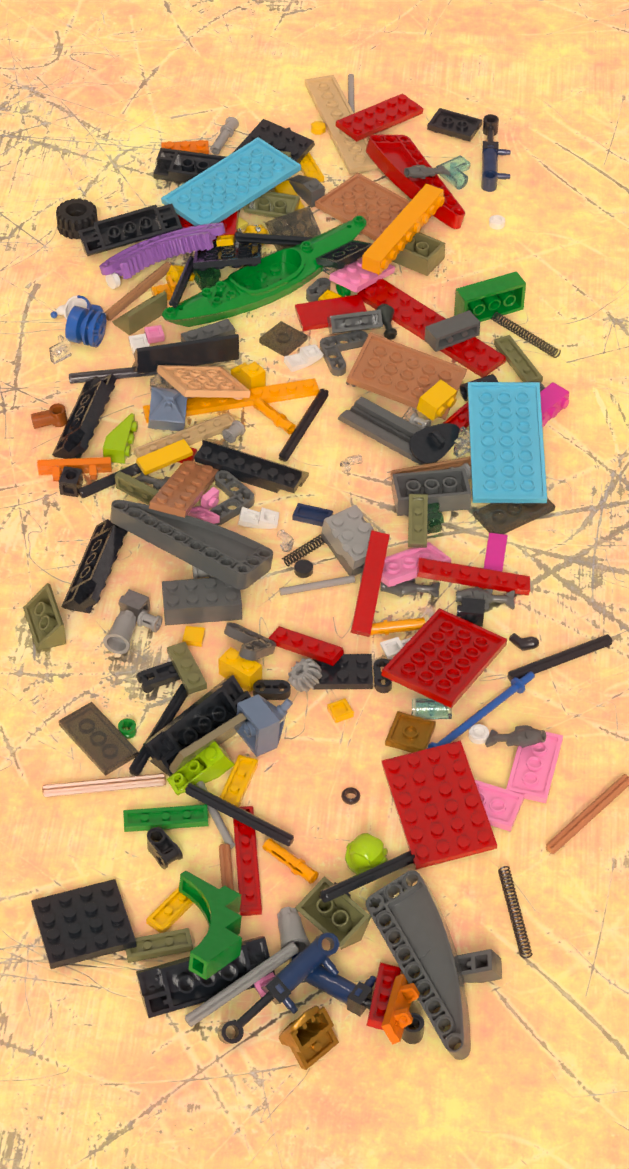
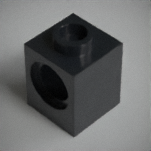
M64 466L59 479L60 495L78 497V489L83 485L82 469Z
M462 597V604L457 605L456 616L483 627L485 600Z

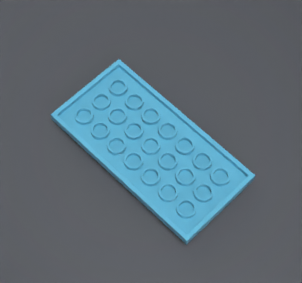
M257 137L163 196L161 202L164 205L172 203L175 212L194 226L219 223L299 172L301 164Z
M468 382L472 503H547L540 382Z

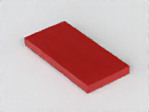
M360 294L295 304V311L302 331L327 328V317L367 311Z

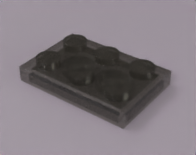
M310 206L265 223L270 235L315 237L321 234ZM274 245L277 251L293 247L287 245Z

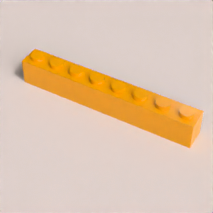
M425 184L362 255V269L378 275L386 270L392 260L396 259L399 252L404 250L406 244L412 241L413 236L419 233L421 227L443 205L445 200L443 197L444 190Z

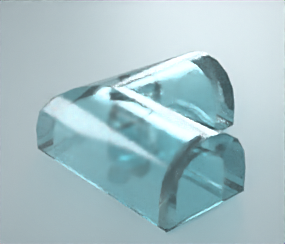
M460 155L436 166L438 168L442 165L451 172L450 176L439 175L456 189L460 190L466 186L468 176L463 172L470 169L471 163Z
M430 698L411 699V715L425 719H452V708Z

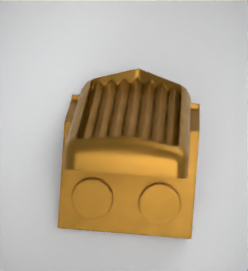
M317 1005L303 1012L298 1019L291 1022L279 1035L281 1044L291 1048L301 1069L304 1070L311 1067L339 1043L332 1030L334 1024L325 1007L319 1008Z

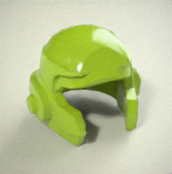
M369 833L360 834L351 843H348L346 847L345 861L348 868L355 874L388 861L386 858L388 850L384 848L383 842Z

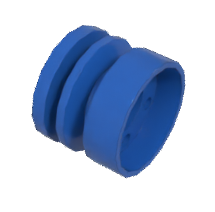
M74 306L66 322L65 337L67 341L79 344L83 342L84 345L97 348L101 344L106 330L107 321L105 313L95 310L89 312L86 308Z

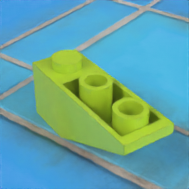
M131 413L106 436L103 446V457H111L112 463L125 464L127 457H130V445L134 443V432H137L138 421H135V414Z
M213 742L170 776L167 781L174 792L180 795L186 791L185 788L189 783L196 785L200 781H203L204 784L219 778L235 764L227 752L217 742Z

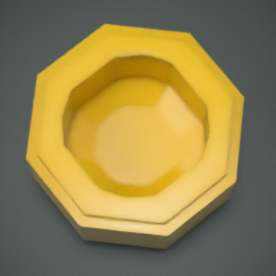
M314 121L311 123V133L322 135L326 132L324 122Z

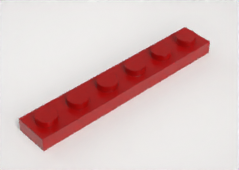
M420 557L417 561V577L474 587L478 586L479 588L503 592L515 591V594L527 596L530 593V576Z

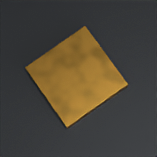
M397 711L385 740V746L411 753L425 750L436 727V721Z

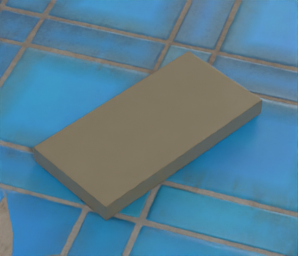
M240 713L178 753L169 766V770L174 774L213 742H217L220 745L233 737L247 718L243 713Z

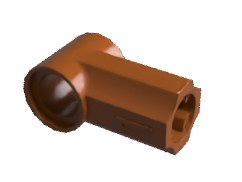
M60 403L53 404L49 410L30 414L34 429L49 425L63 427L68 421L65 406Z

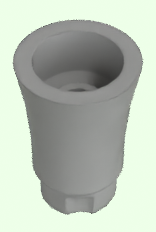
M121 611L110 631L104 637V646L109 651L117 654L128 652L137 617L132 611Z
M282 908L277 914L281 949L293 942L298 947L299 952H302L310 945V942L304 931L301 917L296 908Z

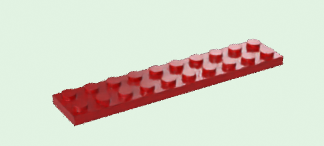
M384 279L377 280L376 283L357 293V295H361L363 302L375 310L381 304H388L393 307L394 315L392 320L424 341L425 327L446 319ZM476 337L439 350L481 378L487 376L506 362V357Z

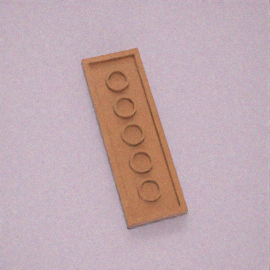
M184 461L150 501L149 509L185 518L214 482L215 475L219 470L209 465L202 466L193 461Z

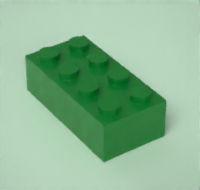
M516 271L456 288L454 316L470 310L482 322L493 318L495 312L506 315L523 310L526 282Z

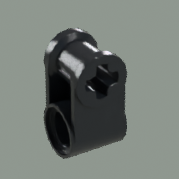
M154 827L148 831L147 849L161 868L166 869L168 864L183 858L178 845L171 840L162 828Z

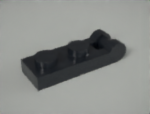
M172 661L143 670L136 675L138 682L142 683L141 687L145 693H150L154 688L180 680Z

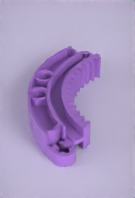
M210 223L187 227L137 243L103 262L99 266L101 274L110 275L115 272L123 276L124 279L132 278L140 270H144V267L154 265L155 262H161V260L179 256L180 254L184 255L186 252L210 250L214 247L213 240L216 239V236L225 233L224 224Z

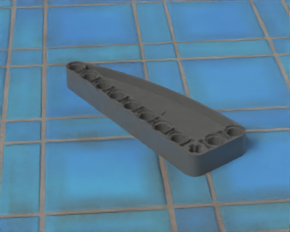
M115 500L111 504L110 521L113 524L236 589H247L271 570L273 551L236 532L188 515L183 518L149 509V505L125 500Z
M410 870L370 895L365 905L408 983H414L420 992L418 1000L443 1045L455 1059L463 1060L470 1054L471 1040L467 997L457 952L444 916L428 884L417 871ZM410 955V957L404 961L405 957ZM420 972L419 976L414 978V975ZM430 989V992L427 995L423 996L425 991ZM440 1007V1010L437 1013H434V1010ZM451 1025L449 1030L444 1031L446 1026ZM461 1043V1046L454 1050L455 1045Z

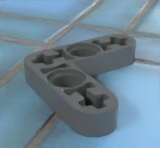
M354 331L325 337L320 340V350L324 354L323 358L332 375L342 376L346 373V363L341 351L363 347L368 337L365 331ZM340 341H347L348 343L343 344ZM334 355V356H337V357H336V358H330L329 356Z
M220 470L216 473L215 485L230 497L210 510L220 516V523L215 525H222L239 515L242 507L251 508L255 500L254 493L230 472ZM233 487L239 488V490L232 491L230 489ZM229 506H235V507H237V508L231 510V509H228L227 507H229Z
M231 622L226 624L224 634L244 643L239 652L240 657L255 661L274 653L276 647L274 641L239 624Z

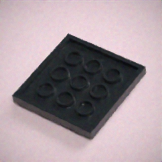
M262 119L235 151L259 137L279 151L291 152V159L300 163L315 146L314 140Z
M235 241L234 245L217 246V243L213 242L214 247L212 249L195 252L193 260L194 269L199 271H205L208 268L214 267L215 269H223L226 266L239 268L241 265H248L253 267L261 264L262 244Z
M115 879L31 900L50 969L137 947L136 939Z

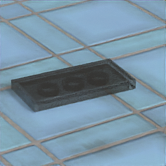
M548 498L547 503H490L473 511V516L489 533L505 534L555 511V505Z
M93 702L88 703L58 721L59 726L105 776L133 760L139 753Z

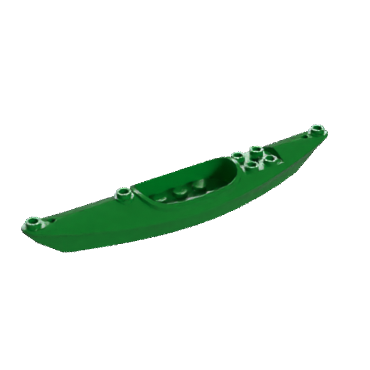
M355 216L352 220L296 246L261 258V264L253 267L246 265L231 273L227 279L218 281L215 285L204 288L202 292L180 302L176 308L173 306L167 307L162 312V317L170 323L192 327L246 313L281 299L299 289L325 270L327 267L317 265L316 258L354 240L365 228L367 221L363 216Z

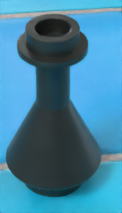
M381 304L376 310H381L382 322L386 329L384 337L392 340L397 335V330L392 328L391 325L394 309L388 304Z

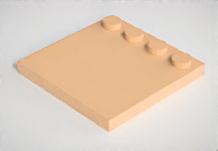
M158 365L157 373L184 397H223L237 400L250 398L251 391L222 366Z

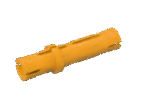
M257 398L254 401L253 407L272 420L276 427L282 428L287 434L293 433L296 425L290 422L284 414L277 412L261 398Z
M422 617L397 621L383 620V622L372 624L370 635H389V633L419 630L425 624V619Z
M272 838L265 841L263 850L289 867L293 874L301 876L310 884L317 880L319 873L306 865L302 858L298 859Z

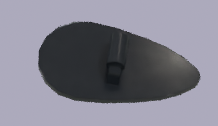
M442 423L416 432L409 441L412 455L424 464L436 463L456 443L460 428L456 424Z

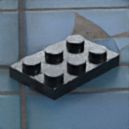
M439 108L428 123L427 130L464 141H471L482 126V119Z
M352 240L317 257V265L333 267L336 270L343 269L345 265L357 262V259L361 258L373 243Z
M343 654L334 666L313 659L322 669V677L318 679L319 684H316L313 690L373 689L372 654Z

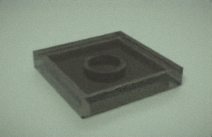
M280 321L259 338V343L285 357L307 341L308 335Z

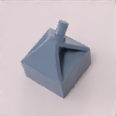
M152 387L148 428L171 431L183 430L185 426L187 397H184L176 389Z
M259 694L237 703V715L243 713L247 718L237 733L256 757L278 747L286 714L288 713L287 710L293 704L288 698L277 707Z

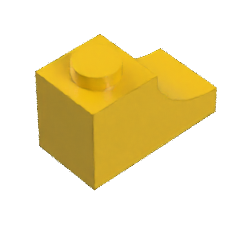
M255 361L249 365L243 363L231 369V375L248 389L266 386V371Z

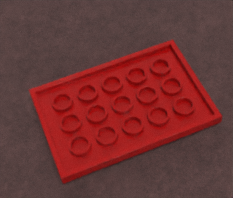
M439 608L382 669L381 676L452 708L507 645L508 639Z
M461 741L381 760L409 851H411L412 855H415L413 859L415 870L497 849V842Z

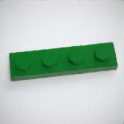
M207 804L123 810L124 832L148 831L154 827L177 829L209 826Z

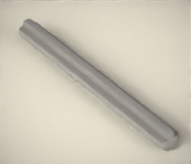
M293 942L288 944L185 1016L187 1024L190 1027L194 1026L291 959L299 952L298 947Z

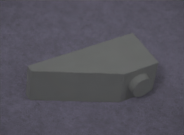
M297 175L287 179L295 192L311 208L315 206V201L325 195V186L316 178Z
M492 949L457 955L464 983H484L502 979L501 958Z

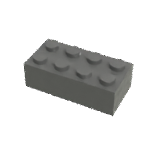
M465 468L392 474L391 490L397 516L409 515V494H428V513L468 510L471 507L472 493Z
M215 577L162 581L165 626L242 620L240 590Z

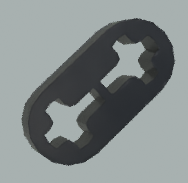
M384 658L377 659L373 664L374 687L379 693H388L392 689V681L381 676L380 667H385L390 662ZM381 680H385V685H382Z
M258 680L253 684V696L259 694L266 700H285L290 697L291 686L285 680Z

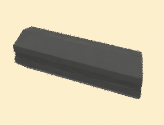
M360 397L350 410H345L338 417V420L404 457L421 465L423 464L412 455L409 448L410 438L416 432L422 430L421 428L364 397Z

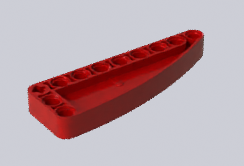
M371 135L366 147V153L378 168L411 199L417 195L425 184L443 189L444 203L436 210L433 216L453 229L461 228L465 211L437 174L425 177V179L405 177V168L414 165H425L432 168L412 140L405 135Z

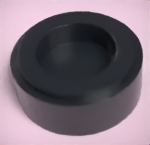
M305 559L297 561L294 565V573L301 578L311 576L313 574L312 562Z

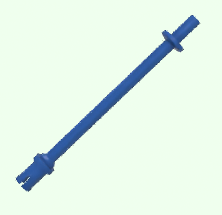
M530 671L521 679L513 678L508 689L438 743L431 742L427 749L451 743L514 693L521 694L525 692V685L535 678L534 673Z

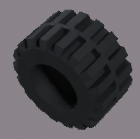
M82 198L66 200L64 203L62 202L56 210L59 233L64 237H69V239H80L78 231L94 226L93 223L98 221L96 206L91 201L88 202V200H82Z

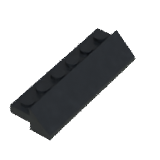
M160 148L153 178L186 183L226 157Z
M171 203L161 207L152 205L94 222V226L79 230L78 235L85 254L91 256L182 229V225Z
M239 335L136 348L134 352L135 361L132 365L133 372H138V374L155 372L158 365L198 366L238 360Z
M111 374L103 380L95 376L84 384L52 454L54 457L63 459L81 458L82 454L88 449V442L94 436L93 431L98 426L99 418L105 411V404L110 400L109 395L115 388L116 376Z
M202 440V446L194 456L197 463L212 466L219 471H228L240 482L274 493H278L280 489L295 493L299 486H303L309 476V472L207 440Z
M109 519L96 525L61 607L68 610L91 613L93 606L100 600V593L106 586L105 581L112 571L111 567L117 559L118 550L122 547L123 538L128 531L113 524Z
M234 675L226 677L143 744L152 758L150 762L169 777L173 774L169 770V766L178 753L237 715V703L250 698L249 692L242 690Z
M259 936L242 941L240 956L207 980L189 970L190 956L137 971L139 992L148 1018L206 1002L270 958L265 937ZM253 984L252 986H250L249 988H247L246 990L255 988V987H254V984Z

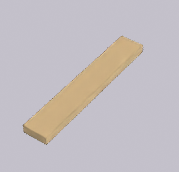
M229 412L134 448V454L139 458L182 439L189 446L221 434L224 429H228L235 419Z

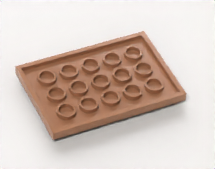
M356 173L315 201V207L343 223L352 220L355 216H363L367 223L360 233L376 241L410 201L362 174Z
M369 333L346 382L417 409L420 397L439 380L453 387L458 393L467 369ZM450 407L446 409L443 416L439 418L446 420V417L450 411Z

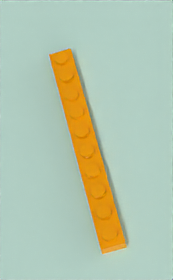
M315 378L251 388L249 389L251 391L250 398H243L242 400L223 397L187 399L186 416L253 406L257 398H261L266 403L316 396L319 388ZM150 405L143 406V413L146 423H149Z

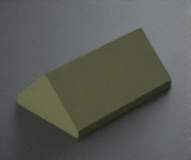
M268 191L247 204L244 212L252 215L296 221L300 196Z
M163 291L147 299L112 321L113 324L128 335L134 334L162 316V312L167 308V293Z
M47 583L23 607L37 650L66 644L64 623L51 585Z
M324 876L295 908L323 934L332 933L337 936L339 948L343 949L362 940L371 916L346 894L324 903L319 898L320 891L334 885Z

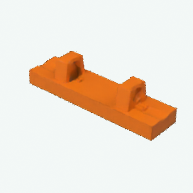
M111 457L37 460L39 475H52L53 481H59L64 466L82 469L83 473H89L90 480H97V473L112 472Z
M404 974L395 978L381 1026L392 1045L401 1042L404 1027L412 1023L413 1017L409 1012L410 1005L420 995L415 984H409Z

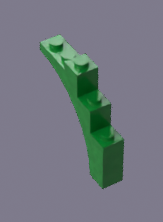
M184 871L180 874L179 892L189 898L201 910L209 927L208 933L201 943L190 952L189 970L207 980L241 954L242 937L239 934L242 916L238 914L240 912L241 894L225 885L218 889L190 872Z

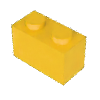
M439 380L420 397L416 410L434 421L438 416H443L446 409L454 406L457 401V390L444 381Z
M232 647L218 659L219 675L224 678L234 675L240 687L248 692L253 690V684L256 681L262 680V665L256 661L240 657L239 651Z

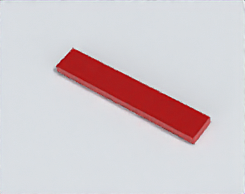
M371 530L350 633L370 637L390 534Z
M253 806L239 807L254 815ZM233 819L238 891L241 894L240 915H262L255 829Z

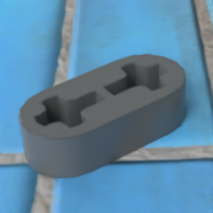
M328 278L317 279L306 290L307 301H318V298L324 292L330 290L331 281Z

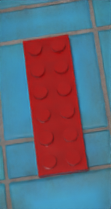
M402 93L336 121L335 126L357 142L423 114L424 108Z

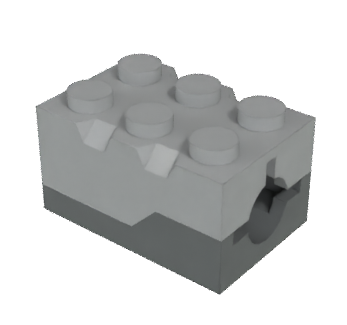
M357 505L325 518L321 531V537L349 576H356L363 572L371 530L374 531L371 524L364 520L363 513Z

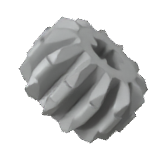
M302 658L300 662L296 661V665L291 667L292 671L288 673V681L300 692H308L310 688L314 689V686L319 684L318 679L322 677V669L310 658Z

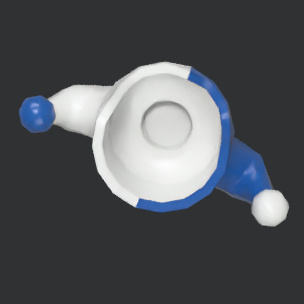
M76 295L69 298L56 311L51 312L50 316L55 319L58 315H64L67 320L74 306L86 308L89 312L95 310L104 313L101 306L91 304L84 296Z

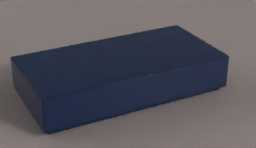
M298 503L292 515V520L323 527L324 519L332 516L333 511Z

